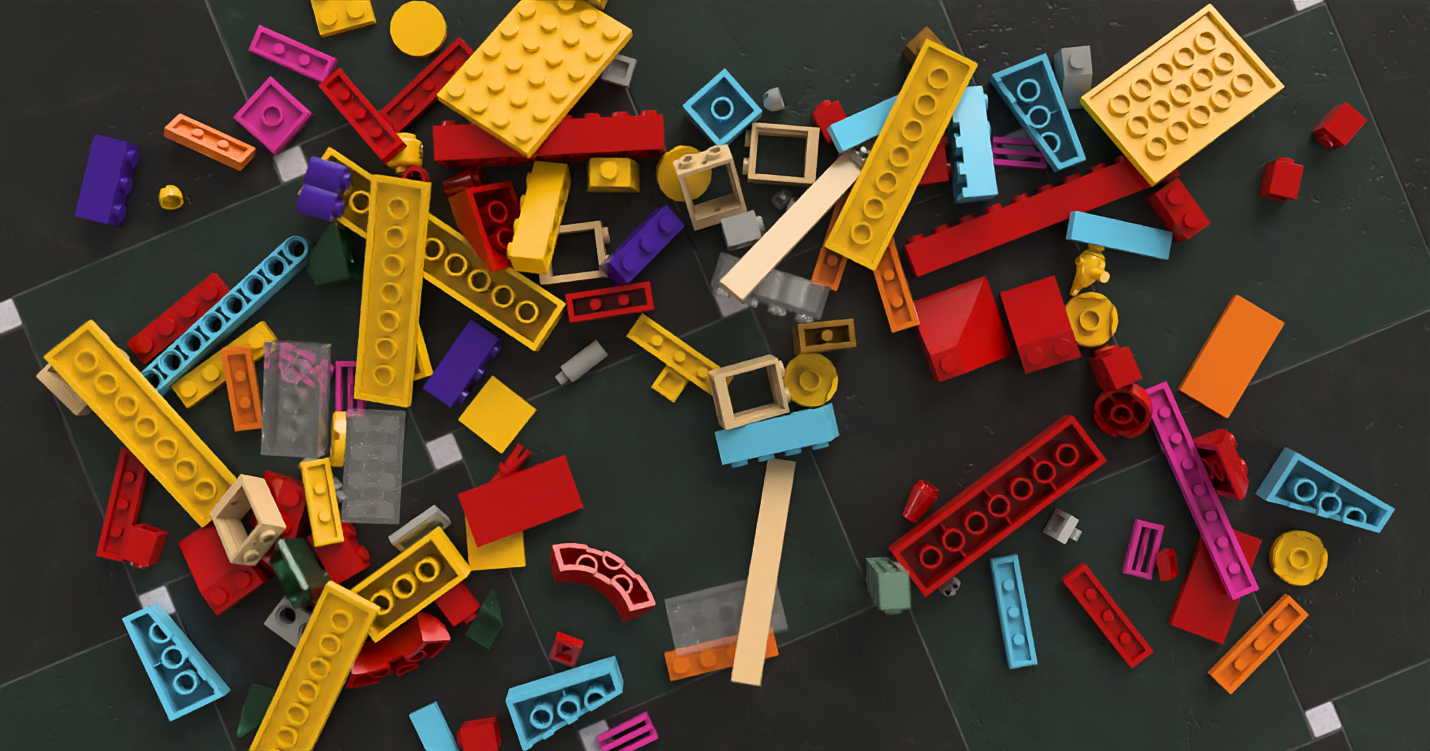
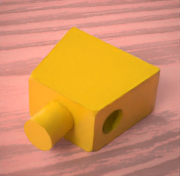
M590 158L587 163V192H640V164L631 158Z

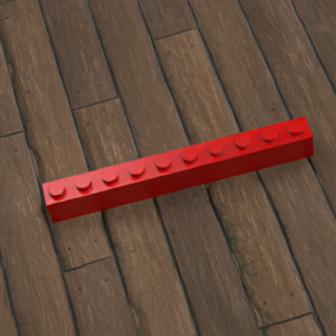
M1122 155L1115 158L1116 164L1109 167L1102 163L1089 168L1090 174L1080 177L1079 173L1064 178V184L1054 188L1053 183L1038 188L1037 195L1028 198L1027 193L1012 198V204L1002 208L1001 203L986 208V214L976 218L975 213L960 218V224L950 228L947 223L934 228V234L924 238L922 233L908 238V245L902 247L914 279L1069 219L1071 211L1085 213L1152 186L1128 158ZM1178 168L1157 184L1179 176Z

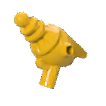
M1088 244L1090 249L1083 251L1076 258V275L1070 291L1071 296L1076 297L1083 287L1090 286L1096 280L1102 283L1109 280L1110 275L1104 270L1105 257L1101 253L1105 250L1104 247Z

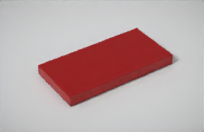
M565 455L458 494L477 548L583 508Z
M1233 529L1251 570L1262 540ZM1200 536L1168 623L1223 644L1241 597L1235 600L1229 599L1202 536Z

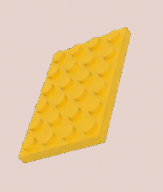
M521 0L437 94L438 100L522 155L530 158L633 37L632 30L583 0Z
M1208 4L1082 96L1079 103L1153 187L1279 93L1285 86L1211 4Z

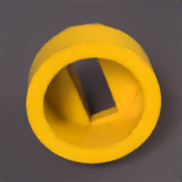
M167 185L166 188H162L159 192V202L164 209L173 210L183 205V196L178 187Z

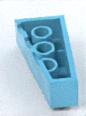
M1046 53L991 75L990 82L1028 136L1034 141L1036 147L1041 151L1055 173L1078 165L1086 160Z
M982 86L966 87L947 125L949 156L952 163L951 178L954 204L986 202L998 195L993 152L990 143L991 127L986 115L988 96L983 94Z
M832 403L813 410L808 408L790 413V415H779L729 430L721 429L715 432L722 465L731 463L732 468L747 465V459L758 457V462L774 459V453L784 451L785 456L801 453V447L811 445L812 450L828 447V441H832L839 436Z
M1287 447L1284 448L1255 493L1265 501L1282 504L1290 508L1303 510L1378 533L1381 532L1395 510L1393 507Z
M158 602L122 618L170 721L215 701L231 691Z
M615 656L509 689L505 701L523 751L530 749L533 744L542 739L545 740L553 735L556 730L566 724L569 725L575 722L581 715L588 711H593L623 692L624 680Z

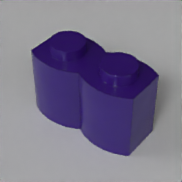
M312 156L306 170L304 185L299 195L296 212L335 223L337 218L342 217L345 209V202L342 201L345 190L348 191L352 184L353 175L350 174L351 168Z

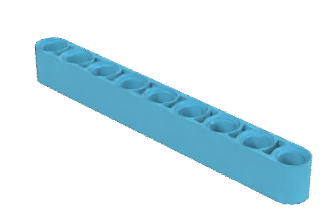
M291 236L286 239L147 366L141 374L151 385L153 376L155 374L158 376L159 385L155 389L163 397L172 389L171 385L196 367L313 260L316 254L314 243L309 239L299 236ZM303 243L305 247L304 253L297 257L295 247L297 244ZM281 261L284 265V270L282 274L277 276L274 268ZM261 280L263 290L257 295L254 291V285L257 281ZM240 299L242 309L239 313H236L233 306L235 301ZM217 318L222 323L221 329L218 332L213 328V322ZM196 337L201 341V346L197 351L193 348L192 344ZM175 356H178L180 359L178 369H175L172 365V360Z

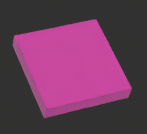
M270 76L233 118L274 155L278 156L310 121L314 114Z

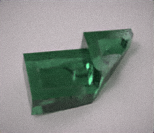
M491 590L477 614L478 616L465 634L490 649L504 625L497 594L494 590Z
M255 684L250 685L236 737L244 738L248 733L260 727L277 690Z

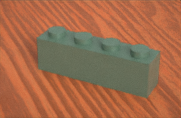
M894 557L866 558L867 591L880 610H885L886 614H899L903 612L904 608H910L908 571Z

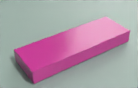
M259 25L248 49L253 54L319 83H322L333 74L338 63L336 58Z

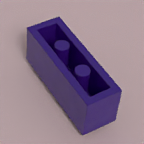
M94 134L75 212L76 217L117 227L120 226V222L123 221L126 215V197L131 192L133 185L131 179L133 168L136 167L139 161V146Z
M667 205L657 208L599 267L616 286L628 284L685 225Z
M471 319L423 389L449 407H456L457 404L461 406L471 393L468 391V388L472 382L475 381L477 383L485 374L486 369L484 365L489 358L494 360L501 351L502 346L500 342L502 338L477 320Z

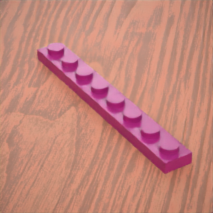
M1167 381L1145 389L1153 405L1152 426L1229 599L1235 600L1259 590Z

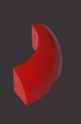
M566 543L552 545L550 563L554 583L576 582L598 590L613 603L622 622L640 617L656 606L654 598L639 574L636 575L624 564L625 561L606 550L602 552L588 548V545Z
M418 612L407 624L384 636L376 643L373 640L364 642L345 681V689L380 683L381 677L395 672L398 676H401L418 668V662L427 656L434 658L450 641L445 625L438 618L428 613Z

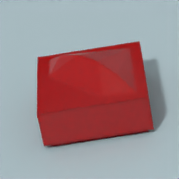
M1164 548L1156 553V565L1160 581H1170L1178 576L1179 571L1175 549Z
M558 632L549 659L574 668L584 641Z

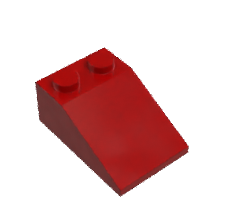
M512 181L467 188L448 198L458 228L488 271L491 273L512 268L511 260L507 258V248L509 242H513L514 221L520 217L521 213Z
M1055 276L1000 293L1025 374L1081 357Z
M1216 429L1194 438L1193 442L1217 495L1238 500L1245 498L1249 485L1246 475L1248 467L1244 460L1238 456L1235 449L1238 445L1233 434L1228 432V430Z
M213 520L178 543L200 593L216 615L229 610L273 578L268 569L259 562L255 566L230 563Z

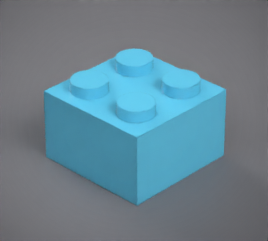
M726 69L722 70L682 105L683 113L712 146H723L726 144L729 146L752 126V122H756L762 116V110Z

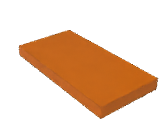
M1233 295L1177 390L1221 417L1228 419L1285 323L1239 295Z

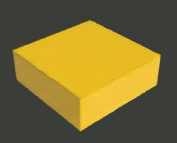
M666 365L651 388L674 403L690 380L669 365Z

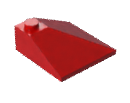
M986 276L913 301L920 325L915 326L934 382L953 378L1014 354Z

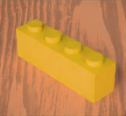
M534 161L532 172L529 171L527 174V191L520 199V217L514 221L513 242H509L507 248V258L511 260L514 271L548 275L572 181L567 164Z

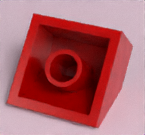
M265 470L263 478L287 527L278 538L293 543L304 539L309 515L303 481ZM252 511L249 524L256 527L259 523L254 511Z

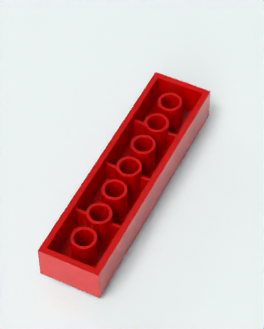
M654 110L641 111L639 116H629L628 112H614L612 117H600L598 113L584 114L581 119H572L571 115H566L530 158L522 155L471 121H469V124L458 125V121H442L441 126H433L434 160L445 169L468 168L470 166L534 164V161L553 163L588 162L590 158H661L666 153L663 114L657 115V111Z
M1064 414L887 548L895 559L908 571L910 579L926 597L1107 460L1075 417Z

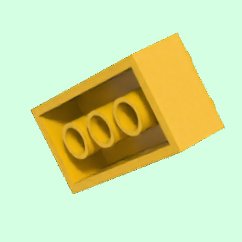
M437 526L349 591L381 607L368 633L376 643L465 579L472 569L441 527Z

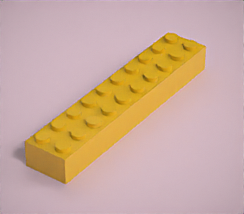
M328 147L321 159L351 168L350 174L353 175L350 189L348 191L345 190L342 201L345 202L343 215L341 218H337V220L367 239L372 174L336 150ZM431 213L428 214L423 278L533 351L539 352L567 310V304L520 272L514 271V268L490 273L464 235Z

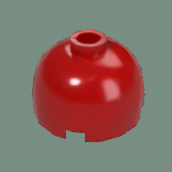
M1136 383L1128 384L1117 390L1105 387L1097 397L1094 405L1095 422L1101 430L1110 436L1117 437L1121 435L1127 436V438H1134L1141 435L1149 427L1153 413L1151 398L1145 389Z

